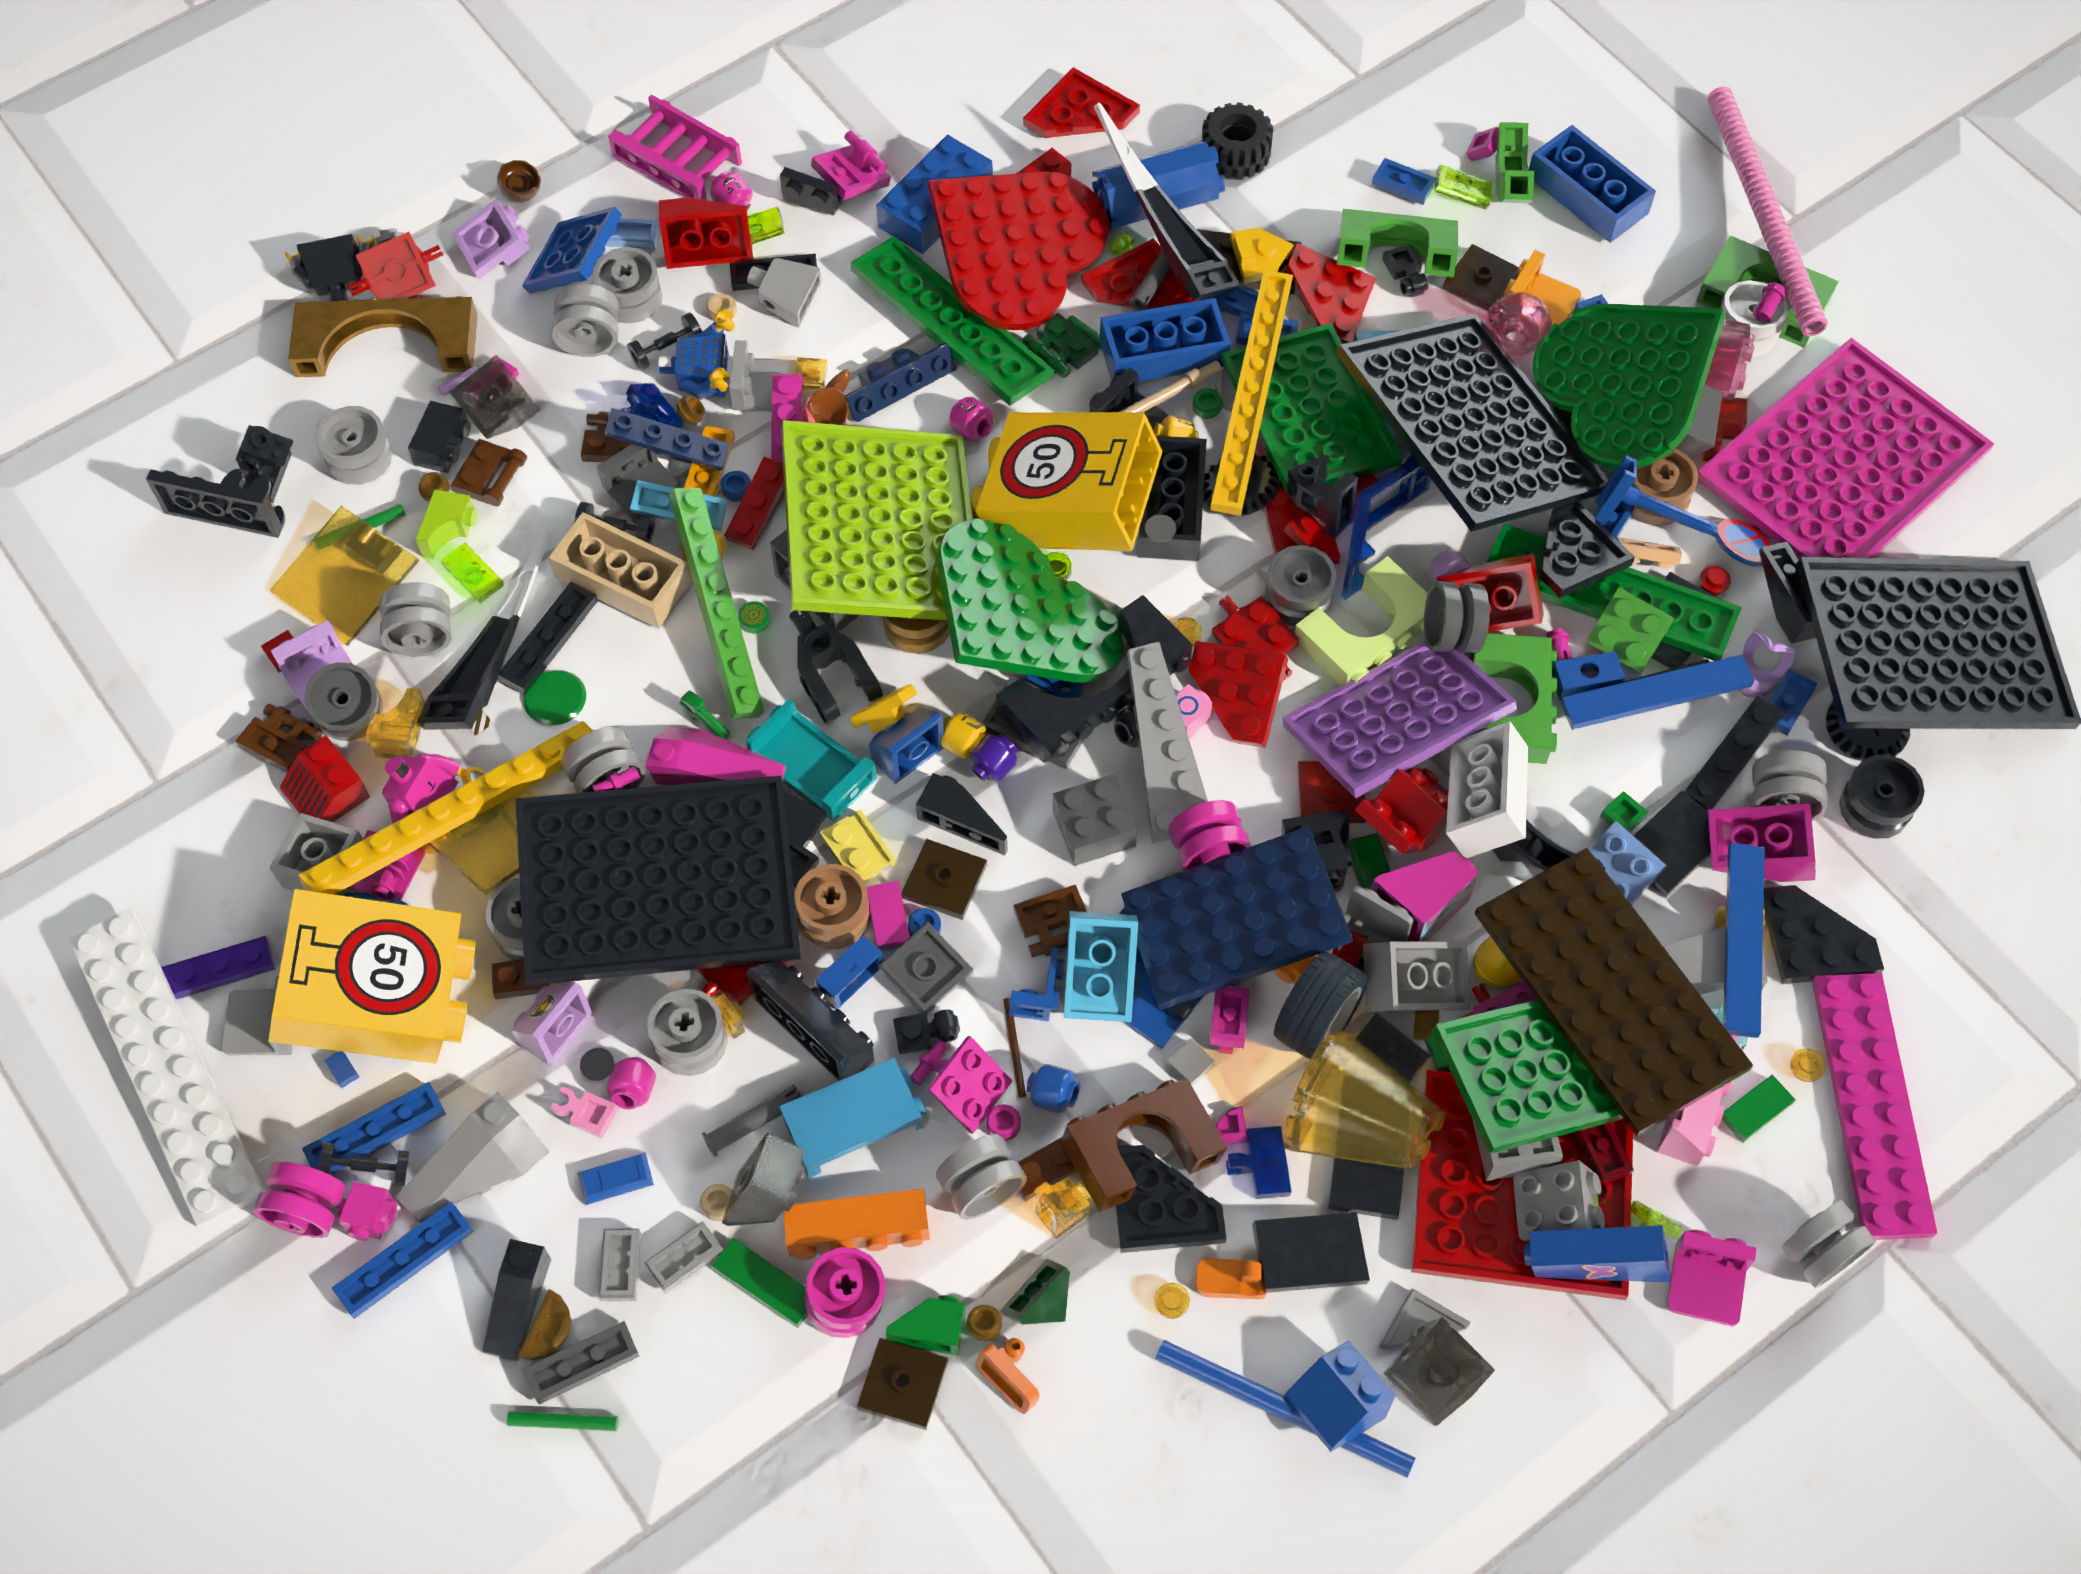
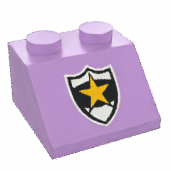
M568 981L550 983L549 986H544L538 992L535 1003L527 1012H522L514 1022L511 1031L517 1043L547 1064H550L592 1013L581 985Z

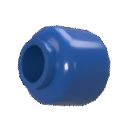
M1044 1064L1036 1073L1032 1072L1030 1074L1026 1090L1031 1093V1101L1034 1106L1056 1113H1063L1068 1107L1073 1108L1076 1104L1080 1092V1082L1076 1081L1073 1071L1051 1064Z

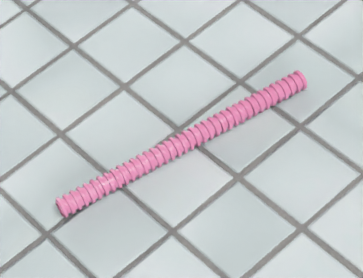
M1718 87L1711 91L1707 98L1712 114L1715 117L1751 210L1764 237L1782 286L1785 288V293L1790 301L1801 332L1805 336L1818 335L1827 328L1828 320L1803 265L1798 248L1795 246L1793 236L1782 214L1733 92L1728 87Z

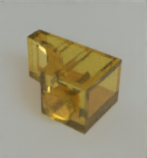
M407 688L402 700L393 709L383 714H375L373 725L367 729L366 741L371 746L376 757L402 758L405 755L415 757L421 730L417 720L425 704L420 689Z
M1069 1177L1054 1185H1049L1045 1182L1035 1189V1213L1056 1240L1090 1215V1195L1080 1183L1075 1185Z

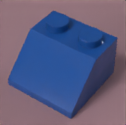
M922 707L916 708L911 713H905L904 717L898 720L895 725L887 731H880L873 737L869 743L871 759L894 784H897L944 749L940 741L944 733L943 716L937 711Z
M1349 1340L1321 1356L1285 1393L1286 1399L1330 1452L1386 1419L1396 1396Z

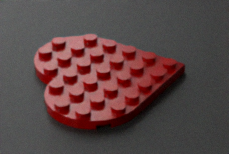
M1032 172L929 180L928 191L953 291L965 310L969 313H975L986 320L985 324L995 328L1013 331L1026 330L1048 321L1062 304L1067 289V275L1078 273L1090 267L1101 252H1103L1108 239L1109 219L1107 212L1103 209L1105 207L1101 200L1085 184L1059 172Z

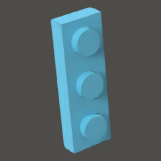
M637 480L630 507L631 512L676 522L669 498V493L673 490V487ZM703 494L713 530L721 531L728 501L724 498Z

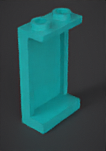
M788 699L783 705L776 706L769 718L761 726H756L751 730L746 740L747 749L785 765L786 769L782 782L808 803L826 811L827 818L832 822H835L877 780L874 762L867 757L860 761L796 710L795 702L791 699Z

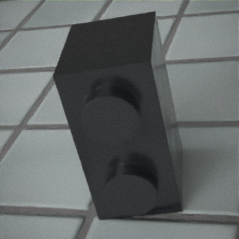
M430 400L408 446L414 466L444 473L449 472L452 463L458 460L463 440L468 438L471 430V424L467 419L464 408Z

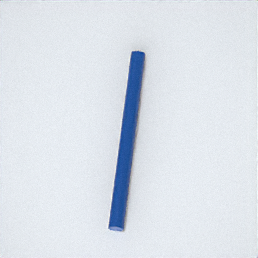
M1165 1339L1163 1340L1155 1360L1315 1434L1284 1395ZM1361 1433L1340 1446L1408 1478L1416 1457L1365 1433Z

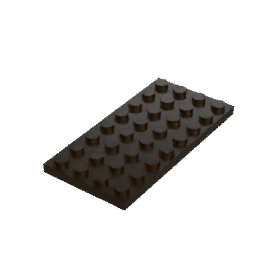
M1588 847L1476 908L1474 915L1636 1137L1747 1073L1753 1067L1752 1062Z

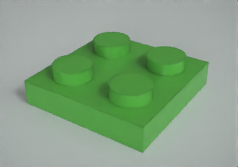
M1618 587L1586 642L1605 653L1616 651L1620 662L1642 673L1675 618Z

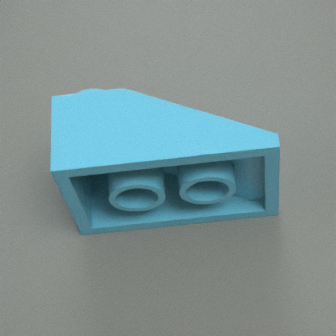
M1069 911L1064 1018L1120 1022L1132 1021L1138 919L1136 915Z

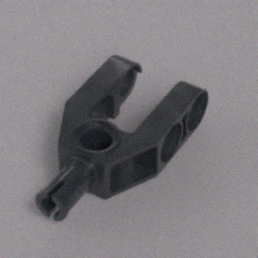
M796 610L790 613L789 618L800 633L797 636L799 681L825 724L838 719L841 714L836 701L817 670L828 667L836 660L847 663L854 675V682L857 688L861 687L869 702L883 697V691L876 676L854 640L826 623L816 626L809 611H800L801 615ZM817 647H824V648H825L824 650H821V651H816V650H814V649L817 648Z

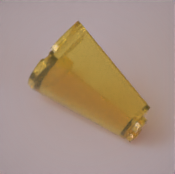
M1337 1029L1336 1034L1338 1035L1330 1033L1312 1056L1293 1097V1101L1296 1102L1294 1105L1295 1116L1289 1115L1285 1125L1284 1148L1301 1153L1413 1169L1418 1159L1423 1160L1426 1157L1431 1145V1140L1427 1139L1430 1132L1441 1129L1446 1118V1112L1352 1034L1342 1029Z

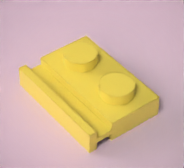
M859 809L856 811L857 814L843 818L822 830L820 835L839 865L850 867L861 876L864 882L883 871L882 869L889 864L891 866L895 864V858L862 810Z

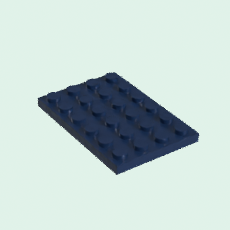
M1309 826L1121 893L1127 914L1136 915L1138 919L1137 945L1160 1011L1353 942Z

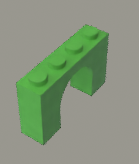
M1343 208L1337 265L1366 268L1368 252L1371 249L1379 246L1401 247L1410 244L1413 250L1422 255L1425 260L1424 274L1454 277L1458 255L1457 220Z
M1730 235L1704 279L1696 302L1710 308H1721L1724 295L1729 287L1743 281L1775 282L1782 285L1769 251ZM1805 267L1822 310L1825 312L1839 281ZM1791 307L1779 338L1805 348L1811 336L1803 335Z
M1487 633L1482 649L1476 654H1471L1470 660L1489 677L1507 678L1521 684L1529 692L1533 701V708L1520 716L1503 717L1474 734L1510 721L1528 746V763L1546 764L1550 752H1555L1557 747V733H1552V724L1556 723L1557 706L1552 705V697H1555L1557 690V678H1552L1554 662L1557 661V651L1552 650V638Z

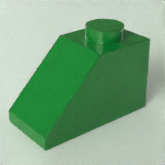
M941 1295L938 1299L928 1298L888 1325L885 1333L886 1339L916 1349L958 1355L966 1316L965 1303H959L960 1300L958 1298Z

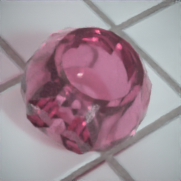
M1519 291L1498 298L1496 303L1492 304L1488 310L1485 325L1508 354L1523 356L1536 350L1538 344L1549 333L1552 320L1549 309L1542 299L1533 294Z

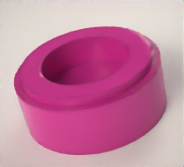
M1006 1104L997 1105L987 1115V1130L990 1135L998 1134L1005 1141H1009L1020 1132L1021 1117L1014 1107Z

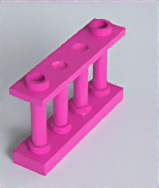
M651 94L648 97L651 115L631 135H625L615 129L608 136L612 156L685 198L706 200L704 181L725 160L738 167L742 164L739 143L732 137H726L673 107L668 101L661 100ZM660 122L671 128L652 148L639 143ZM681 135L693 140L675 160H668L661 156ZM703 147L715 153L696 173H691L683 168Z

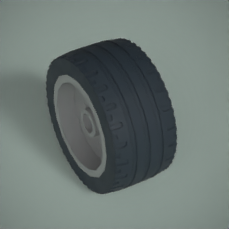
M1326 951L1321 952L1305 969L1289 993L1276 1020L1273 1031L1274 1037L1300 1055L1315 1062L1320 1061L1332 1049L1352 1019L1366 990L1368 977L1343 959Z

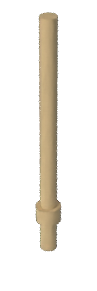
M1215 360L1200 369L1194 368L1186 372L1180 380L1119 412L1143 413L1188 388L1193 390L1202 385L1205 379L1221 371V365Z

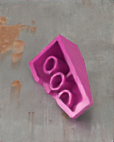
M674 726L669 727L653 738L645 765L656 785L664 786L781 775L783 780L786 769L785 765L705 730Z

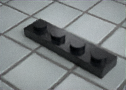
M570 582L500 670L499 680L526 694L598 602L597 596Z
M1757 695L1684 792L1705 810L1714 809L1783 718L1785 712Z

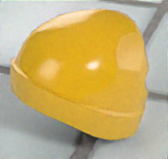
M1491 936L1478 946L1472 964L1476 976L1483 983L1494 988H1507L1521 980Z

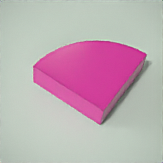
M1243 1106L1233 1108L1218 1121L1215 1127L1226 1145L1247 1143Z

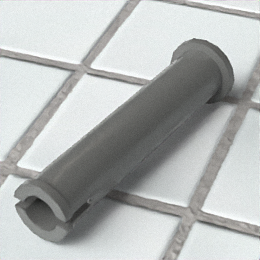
M1163 250L1134 294L1129 298L1130 306L1137 311L1146 309L1147 304L1171 269Z
M792 1084L787 1089L708 1134L705 1131L702 1132L701 1135L711 1154L717 1157L718 1151L781 1116L779 1106L802 1097L800 1092L796 1091L797 1087Z

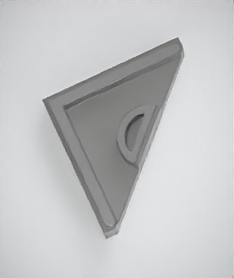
M1412 1288L1379 1347L1388 1349L1467 1330L1471 1322Z

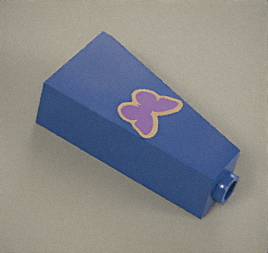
M1662 1225L1531 1231L1530 1244H1524L1525 1264L1532 1267L1535 1277L1670 1282L1668 1246Z

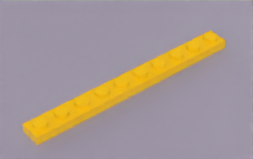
M1268 270L1263 271L1211 502V511L1241 516L1293 275Z
M581 721L299 874L301 884L307 891L332 895L344 890L562 770L561 760L566 750L580 737L593 730L584 721Z

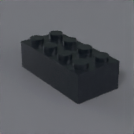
M1156 436L1162 449V455L1139 527L1137 557L1199 561L1207 439ZM1154 515L1170 517L1176 525V532L1173 538L1166 542H1155L1149 539L1145 533V524L1150 517Z

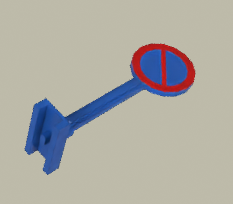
M1625 455L1595 500V504L1600 505L1595 514V519L1606 523L1620 502L1631 506L1637 505L1701 533L1715 537L1722 550L1731 558L1749 566H1763L1759 550L1761 547L1770 546L1769 541L1760 531L1744 521L1724 519L1716 525L1707 519L1640 492L1639 488L1632 486L1637 478V460Z

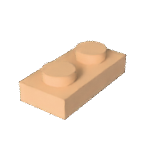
M1617 538L1635 556L1633 563H1640V559L1653 561L1652 564L1654 566L1671 568V564L1680 565L1682 557L1680 547Z

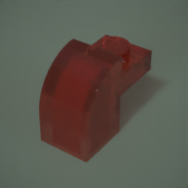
M1722 397L1715 446L1703 452V461L1708 462L1719 453L1722 439L1734 440L1744 431L1747 424V399Z

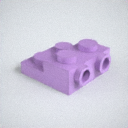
M497 199L451 233L471 269L479 278L502 261L508 266L531 249L527 243L531 239L529 233L521 224L518 226L516 224V221L519 220L517 213L510 205L504 207Z

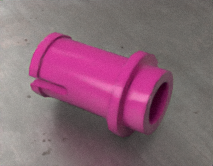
M1770 282L1768 286L1763 287V296L1753 312V316L1764 323L1765 321L1767 323L1771 321L1779 302L1784 301L1786 297L1785 288L1775 282Z
M1561 628L1549 631L1546 637L1552 638V650L1557 651V661L1572 659L1568 645L1570 640L1569 634L1565 633V630Z

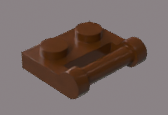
M478 439L452 481V491L470 495V498L492 506H499L504 499L503 493L518 468L524 466L528 457L519 449L513 448L511 450ZM503 462H506L507 464L493 487L488 488Z

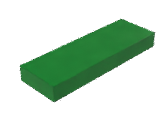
M732 1238L713 1263L712 1269L799 1328L807 1317L804 1304L806 1287Z

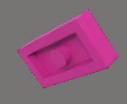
M1228 986L1215 991L1210 1045L1220 1046L1219 1053L1233 1054V1047L1244 1049L1249 989Z

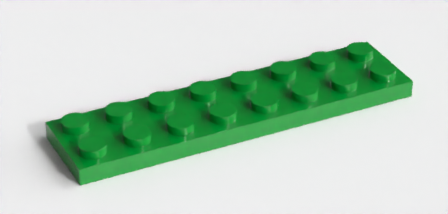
M895 236L851 261L850 270L936 344L948 343L952 357L1009 406L1053 378L1054 370L1007 330L985 324L986 320L973 312L969 313L965 310L957 299L952 284Z
M1503 524L1486 563L1534 554L1541 599L1600 619L1618 587L1675 618L1661 642L1713 661L1722 659L1742 607L1629 567L1559 598L1540 579L1546 538Z

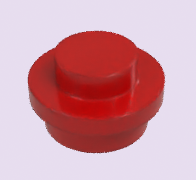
M1709 566L1701 572L1699 584L1705 591L1718 596L1729 589L1731 577L1725 569L1718 566Z

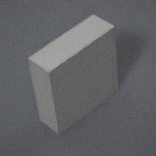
M1190 1038L1167 1060L1166 1065L1181 1079L1188 1078L1193 1086L1215 1066V1060Z

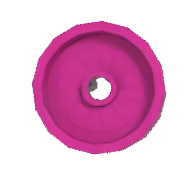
M1215 800L1197 804L1180 813L1169 824L1168 833L1173 846L1178 850V860L1183 871L1251 847L1247 833L1241 827L1242 820L1233 802Z
M281 1161L272 1163L265 1179V1184L270 1190L259 1194L253 1213L264 1222L297 1235L311 1238L328 1237L335 1216L329 1209L340 1206L346 1186L335 1177L305 1165Z
M847 1247L827 1251L814 1262L807 1276L804 1304L809 1320L819 1331L831 1337L850 1338L862 1334L874 1324L882 1308L886 1283L879 1264L871 1255L857 1248ZM843 1291L848 1292L850 1295H843Z

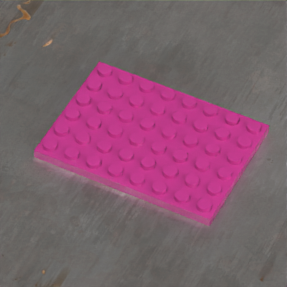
M1851 337L1697 471L1699 475L1698 481L1777 543L1788 542L1798 559L1801 557L1874 558L1988 454L1995 443Z

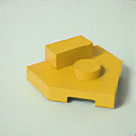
M1259 227L1230 232V241L1244 284L1261 281L1264 270L1278 272L1281 264L1293 252L1294 244Z
M907 684L904 687L901 686L853 714L850 721L854 728L867 722L872 732L875 733L903 718L904 714L901 711L905 708L903 703L917 695V692L912 684Z

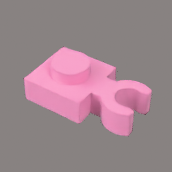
M561 1087L559 1090L561 1096L568 1098L569 1101L564 1106L552 1103L551 1108L553 1112L561 1117L572 1115L569 1120L571 1126L603 1138L618 1110L616 1103L585 1091L581 1099H578L571 1089Z

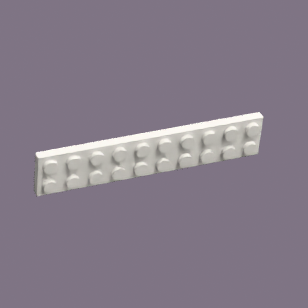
M130 907L70 938L69 942L196 1226L202 1230L257 1200L259 1194L264 1192L263 1187L136 912Z

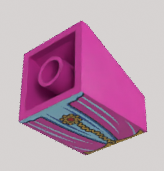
M1451 851L1379 875L1374 879L1372 890L1378 894L1380 899L1390 905H1398L1404 908L1413 918L1407 942H1427L1469 902L1479 872L1476 871L1475 866L1470 860L1460 857L1457 853Z

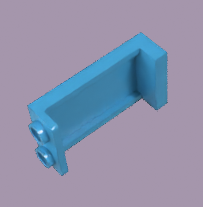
M895 1057L779 1106L783 1121L808 1178L821 1173L820 1165L913 1125L916 1130L923 1128L922 1116L926 1115L924 1105L919 1096L913 1098L909 1087L913 1085L910 1075L905 1066L899 1068Z

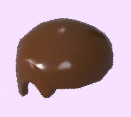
M512 160L501 165L497 174V185L504 197L513 202L523 203L531 200L539 191L541 177L533 165L525 160Z

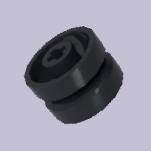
M1874 755L1866 758L1854 769L1849 781L1842 790L1839 800L1841 814L1848 825L1862 835L1880 839L1900 834L1922 804L1925 793L1923 780L1917 770L1901 758L1892 755Z

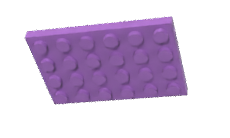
M1426 641L1371 669L1368 674L1357 682L1351 680L1282 717L1283 727L1357 798L1392 779L1399 769L1406 771L1514 712L1517 710L1516 700L1463 653H1459L1455 648L1449 652H1433L1428 649Z

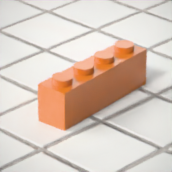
M924 1188L783 1205L787 1251L789 1257L795 1256L799 1260L812 1259L819 1253H826L840 1247L866 1248L868 1251H880L886 1249L887 1245L902 1244L904 1247H914L921 1245L923 1241L930 1240Z

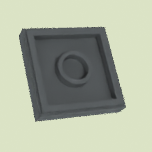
M929 922L925 923L878 965V969L920 1013L926 1014L973 973V968Z

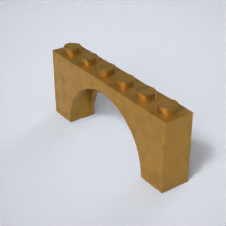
M462 296L295 302L288 360L295 377H324L332 357L346 342L370 330L397 327L418 332L428 338L437 347V355L443 372H464L474 366L478 315L472 297Z

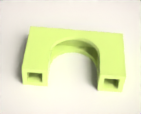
M1388 556L1365 573L1362 590L1388 615L1391 626L1385 632L1374 637L1351 635L1341 629L1320 608L1296 624L1295 635L1300 640L1299 647L1339 686L1351 680L1357 682L1368 674L1371 669L1390 660L1392 654L1397 650L1408 648L1415 637L1422 631L1424 632V609L1428 593Z

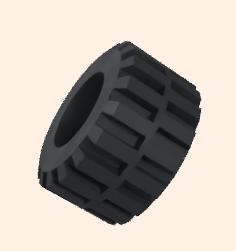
M1237 102L1236 105L1227 103L1223 108L1218 106L1214 108V112H1209L1206 120L1203 122L1201 141L1206 142L1208 147L1214 146L1216 148L1219 162L1216 164L1218 175H1225L1226 179L1236 177L1237 180H1241L1244 176L1248 178L1253 177L1255 172H1262L1264 166L1268 165L1269 158L1271 157L1273 125L1270 124V118L1264 116V111L1254 109L1253 105L1248 104V106H1245L1243 103Z

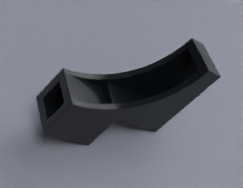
M1527 819L1526 837L1524 839L1492 849L1500 861L1522 862L1533 877L1576 854L1547 838ZM1597 859L1598 862L1601 864V866H1602V867L1604 868V870H1605V869H1606L1605 866L1602 864V862H1601L1599 859Z

